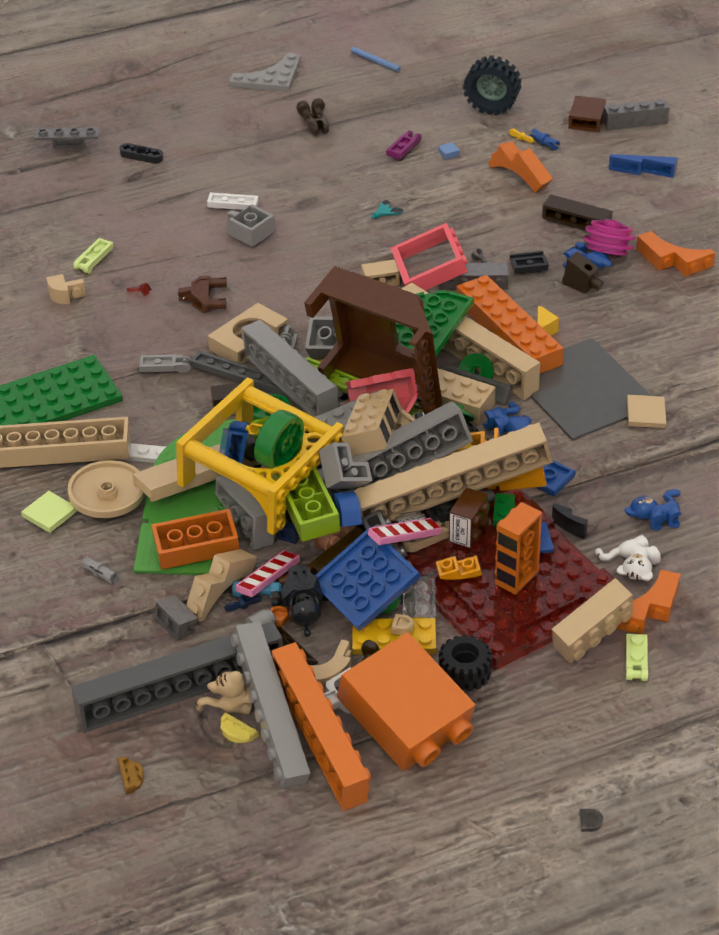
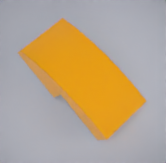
M477 555L457 561L456 557L453 556L436 562L440 579L456 580L482 575Z

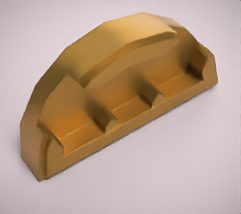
M117 757L126 795H129L141 787L144 781L143 768L139 762L136 763L129 760V757Z

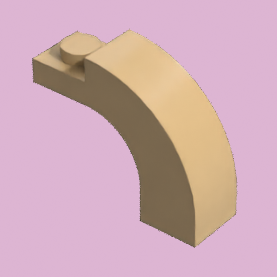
M341 639L334 657L327 663L311 665L315 672V679L317 682H321L324 693H326V681L351 667L352 650H350L349 641Z

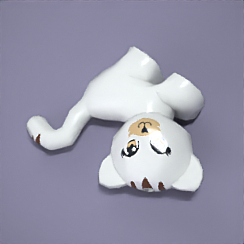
M643 535L622 542L618 547L606 554L603 553L601 548L595 550L596 556L601 561H611L618 555L627 558L623 565L617 568L616 573L621 576H627L632 580H643L646 582L652 580V565H657L661 560L659 550L654 545L649 547L648 540Z

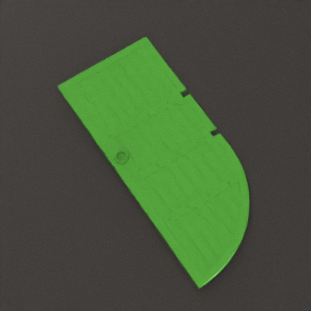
M236 419L223 422L202 444L208 447L221 444L223 428H228L230 423L236 421ZM186 433L172 441L160 453L153 467L177 459L176 442ZM216 480L153 502L146 495L142 521H149V523L141 524L133 569L134 573L203 575L209 573L213 559L161 570L153 541L151 524L225 510L215 494Z

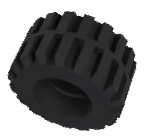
M462 635V637L455 636L453 639L446 640V644L443 643L439 650V666L463 691H473V688L479 689L481 685H485L491 677L492 652L489 649V645L483 643V640L480 638L476 639L475 636L467 637V635Z

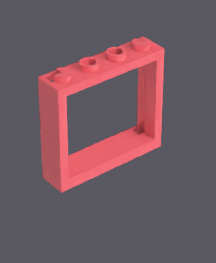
M447 223L391 247L405 286L413 283L423 290H428L468 272L465 266L468 263L453 228L449 229ZM449 240L456 256L455 259L410 278L404 259Z

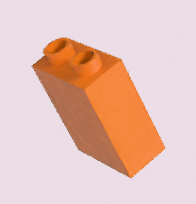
M408 632L341 675L337 698L402 771H405L415 763H418L421 767L428 766L440 754V746L449 740L454 745H458L474 729L470 721L476 704Z

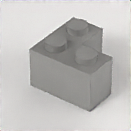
M333 442L319 450L327 489H354L372 482L369 462H353L349 443Z

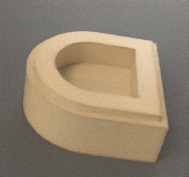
M395 614L391 633L404 635L408 632L410 634L414 630L413 619L407 615Z

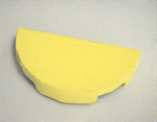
M225 712L221 717V731L228 740L235 743H246L259 737V731Z

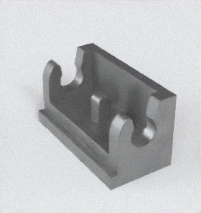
M175 595L156 602L154 618L177 641L195 631L193 628H187L198 623V617Z

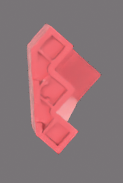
M414 368L346 382L349 402L358 399V396L364 393L371 394L382 389H394L401 408L409 413L418 398Z

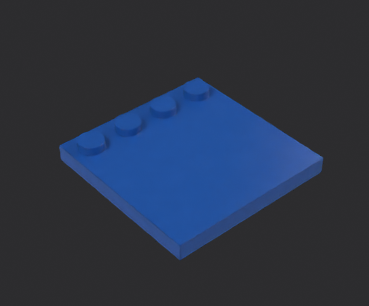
M369 528L315 575L318 578L322 594L359 632L421 577L420 573L390 544L378 545L367 534Z

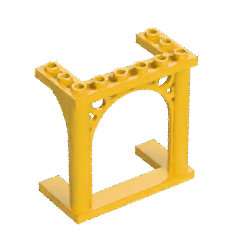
M247 377L176 442L177 485L184 488L195 478V461L244 487L256 498L267 516V532L274 536L286 524V495L291 490H294L303 478H307L311 470L320 465V449L333 442L343 443L341 436L343 435L344 425L337 422L331 426L255 388L254 380ZM253 405L270 414L278 410L289 411L300 417L304 423L303 444L299 454L290 462L273 469L253 468L243 465L202 444V442L235 411L236 421L251 424V421H253ZM311 438L319 439L316 443L307 441ZM278 473L281 477L275 481L271 477L272 474Z

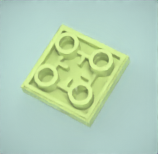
M47 491L21 511L23 518L51 533L74 515L77 510L70 502Z

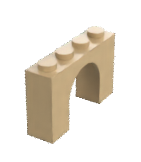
M257 303L207 336L209 350L222 358L244 364L248 359L245 356L244 342L238 337L242 335L241 327L261 320L272 331L281 336L283 327L289 325L288 319Z

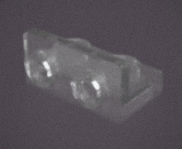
M421 576L403 592L404 615L411 618H436L435 578Z

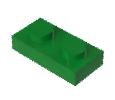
M495 493L493 526H497L499 521L504 519L511 509L514 508L515 494Z

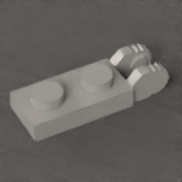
M176 354L141 355L139 371L148 373L170 371L186 373L190 370L189 363L191 359L189 356Z

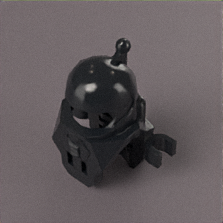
M292 566L288 570L289 576L286 578L281 592H271V605L279 606L283 604L291 620L298 626L304 627V635L309 637L311 632L308 626L315 624L321 616L320 602L327 601L328 599L322 594L318 578L310 572L308 566Z

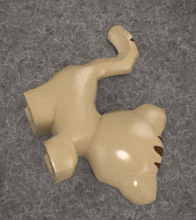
M238 671L224 672L214 682H210L207 685L212 693L223 695L220 699L206 696L199 698L195 704L197 711H202L204 705L221 708L228 713L249 714L252 708V703L249 700L248 685H245L244 678Z

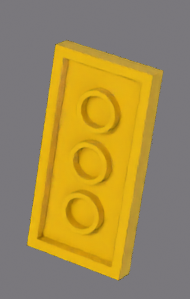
M394 618L373 619L360 632L353 626L352 655H363L361 646L366 640L374 641L379 646V649H382L401 637L402 635L391 633ZM412 618L414 630L410 635L428 654H436L435 618Z

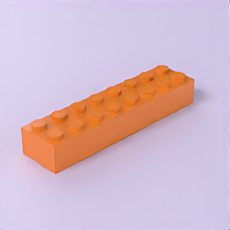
M487 275L457 285V293L474 298V304L468 311V314L479 325L491 330L492 333L539 361L540 374L563 365L564 348Z
M296 642L272 650V659L289 710L342 811L366 803L368 792H370V772L367 767L364 768L361 764V756L358 750L353 749L350 735L342 729V721L338 715L335 716L332 702L329 698L326 699L321 682H317L315 679L313 667L311 665L308 666L305 652L303 649H299Z

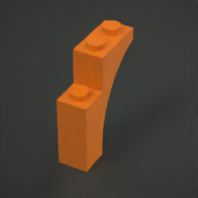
M513 141L500 144L497 147L498 150L491 155L492 158L488 162L491 168L497 166L505 167L517 173L528 183L534 193L547 187L553 180L531 148L519 151Z
M652 231L637 236L636 250L659 271L674 266L686 277L714 266L715 252L712 249L696 250L675 246L662 240Z
M660 570L658 579L653 587L641 597L633 600L632 617L627 622H621L616 629L643 634L648 618L669 622L678 594L681 574Z

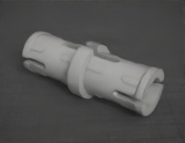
M90 556L85 557L82 561V567L91 571L95 577L103 578L110 584L117 582L119 574L108 568L105 563L98 562Z

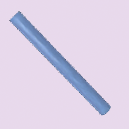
M356 47L351 48V52L396 72L401 70V67Z

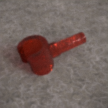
M148 283L127 288V292L141 291L143 296L148 295L149 291L152 290Z

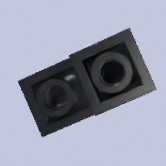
M553 504L552 521L570 534L584 539L587 534L588 520L572 515L571 508Z

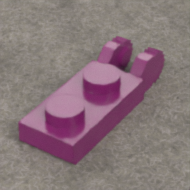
M412 131L406 132L386 150V155L400 160L421 141V134L417 133L413 136Z

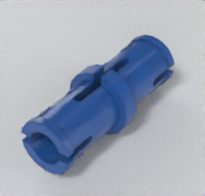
M537 129L531 131L534 135L530 133V137L539 141L541 145H546L553 150L559 148L554 144L560 146V141L551 138L549 134L542 133Z

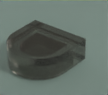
M579 809L581 832H594L602 827L603 816L598 810Z

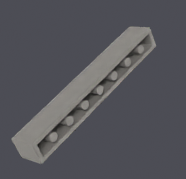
M254 622L236 625L231 635V644L237 651V663L243 669V678L249 688V700L251 703H254L256 709L255 718L257 722H260L262 728V740L267 743V755L269 761H272L274 765L275 780L279 781L281 788L306 784L311 773L261 623Z

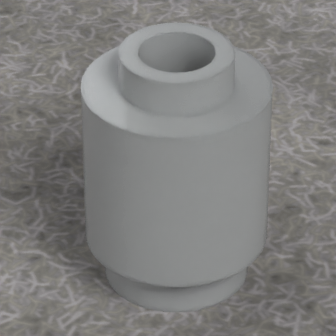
M262 609L246 618L245 624L260 622L262 625L272 621L275 624L276 619L271 610Z

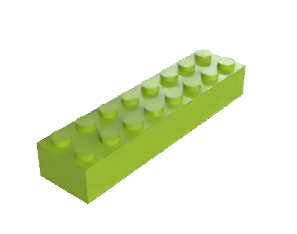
M270 416L251 422L264 425ZM253 435L255 442L257 440L258 435ZM301 442V445H300V447H299V449H298L296 455L294 456V458L299 454V452H300V450H301V448H302L303 442ZM315 467L310 471L307 478H303L298 483V486L286 495V509L302 542L340 531L339 513ZM274 473L271 475V477L273 480L277 481L281 477V475L278 473Z

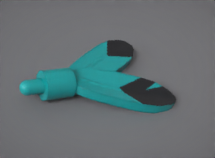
M385 200L381 202L378 210L372 214L371 219H377L382 215H398L403 213V209L398 207L389 208L390 202Z

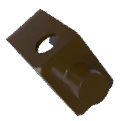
M577 251L567 260L562 280L563 285L581 293H587L592 287L599 291L604 282L597 278L598 266Z

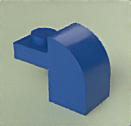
M354 491L334 493L332 501L339 513L340 526L362 525L361 508L356 493Z

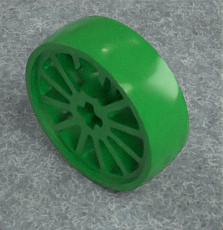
M286 410L274 412L266 420L258 434L254 448L256 461L262 466L271 469L290 462L296 455L303 439V420Z

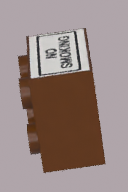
M467 487L464 489L449 512L450 542L472 548L475 541H479L481 532L488 527L490 520L487 517L490 508L488 494Z

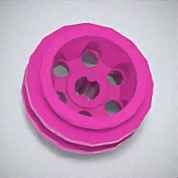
M604 219V221L592 220V225L585 226V230L590 232V235L583 236V240L588 242L586 247L589 249L614 255H628L627 250L634 249V245L629 243V240L636 239V236L631 233L633 229L622 225L620 221Z

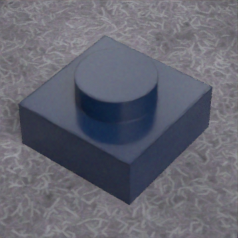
M286 522L284 528L277 532L279 540L296 544L299 540V535L293 523Z

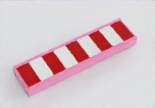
M431 518L372 527L369 528L367 534L378 545L440 535L442 528Z
M283 550L236 585V592L249 597L255 596L287 572L292 566L300 562V555Z

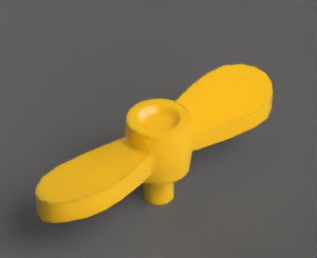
M514 128L509 130V134L517 137V140L534 143V139L527 136L524 132L520 133Z

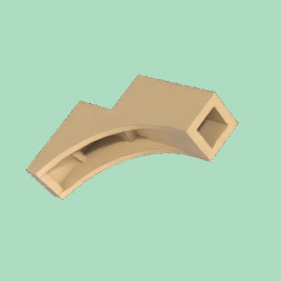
M242 549L214 554L209 573L195 576L186 607L198 617L199 622L205 621L214 603L233 582L252 574L257 559L256 556Z

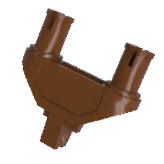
M202 275L191 282L190 287L178 288L179 301L192 302V306L201 312H209L211 309H227L226 298H210V290L212 288H227V277L211 278L209 275Z

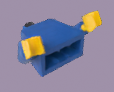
M241 421L231 422L228 428H223L219 453L242 464L247 432L251 435H258V427L263 425Z

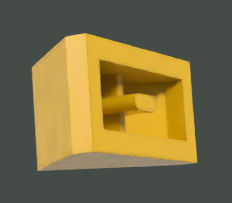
M538 306L537 323L548 334L554 335L559 329V317L544 307Z

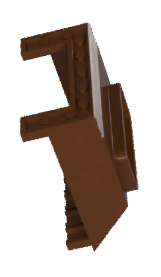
M334 266L304 302L306 314L311 318L315 317L328 300L330 302L337 343L317 367L318 371L322 375L324 374L327 379L330 378L336 369L362 379L414 368L415 384H417L418 389L416 401L420 402L419 409L423 410L424 415L443 406L433 334L425 317L421 297L401 288ZM396 323L413 329L414 336L409 341V345L414 346V349L399 343Z

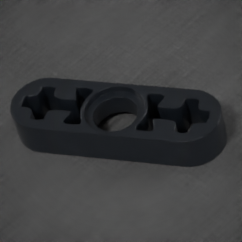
M130 143L122 144L119 147L120 155L124 158L153 164L163 161V152L160 149Z

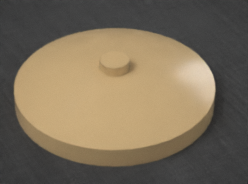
M113 460L88 464L75 472L70 478L67 488L69 501L77 511L87 516L112 518L124 515L135 509L145 497V493L140 488L135 487L133 483V473L139 472V470L128 463Z

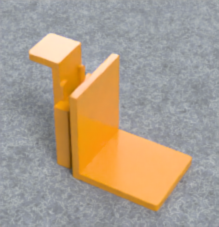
M494 428V438L500 437L499 429ZM485 431L470 433L473 442H471L472 446L487 442ZM542 466L487 488L491 490L499 486L500 491L542 487L546 486L547 482Z

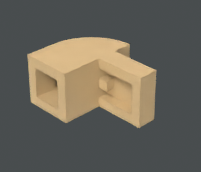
M63 274L46 277L50 299L55 303L70 304V299L86 296L83 279L65 282Z

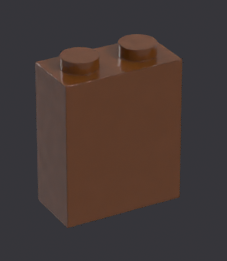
M575 95L569 114L568 129L599 133L603 122L606 99Z

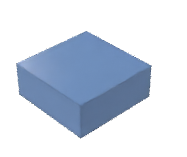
M453 142L438 146V152L444 159L459 156V149Z

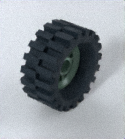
M491 55L488 59L484 56L481 60H476L471 66L464 80V96H468L467 102H472L474 109L480 108V113L487 111L489 115L492 112L495 115H499L501 111L503 114L507 109L510 110L521 90L522 85L520 84L522 79L519 78V71H514L515 65H508L510 61L507 59L503 62L501 61L502 57L499 56L497 59H494V56Z

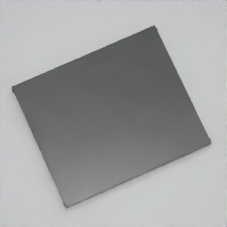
M593 338L564 348L563 365L541 373L539 377V390L531 394L530 397L573 441L628 419L627 395H651Z

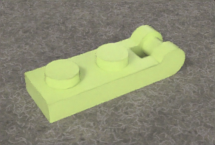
M98 238L74 261L73 268L90 274L93 267L114 248L113 242Z
M626 634V680H633L634 678L648 681L647 635Z

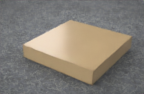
M627 395L628 426L666 428L664 397Z

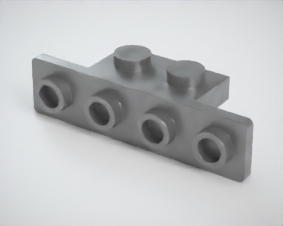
M99 128L36 129L34 138L35 141L52 140L53 148H85V140L98 139Z

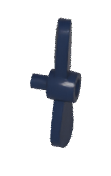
M239 596L238 602L228 603L224 608L227 612L239 608L246 609L248 605L258 603L262 598L261 596H255L245 599Z

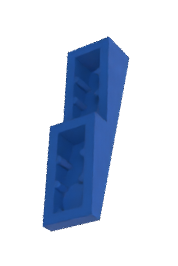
M610 154L609 170L634 175H641L644 172L674 178L678 157Z

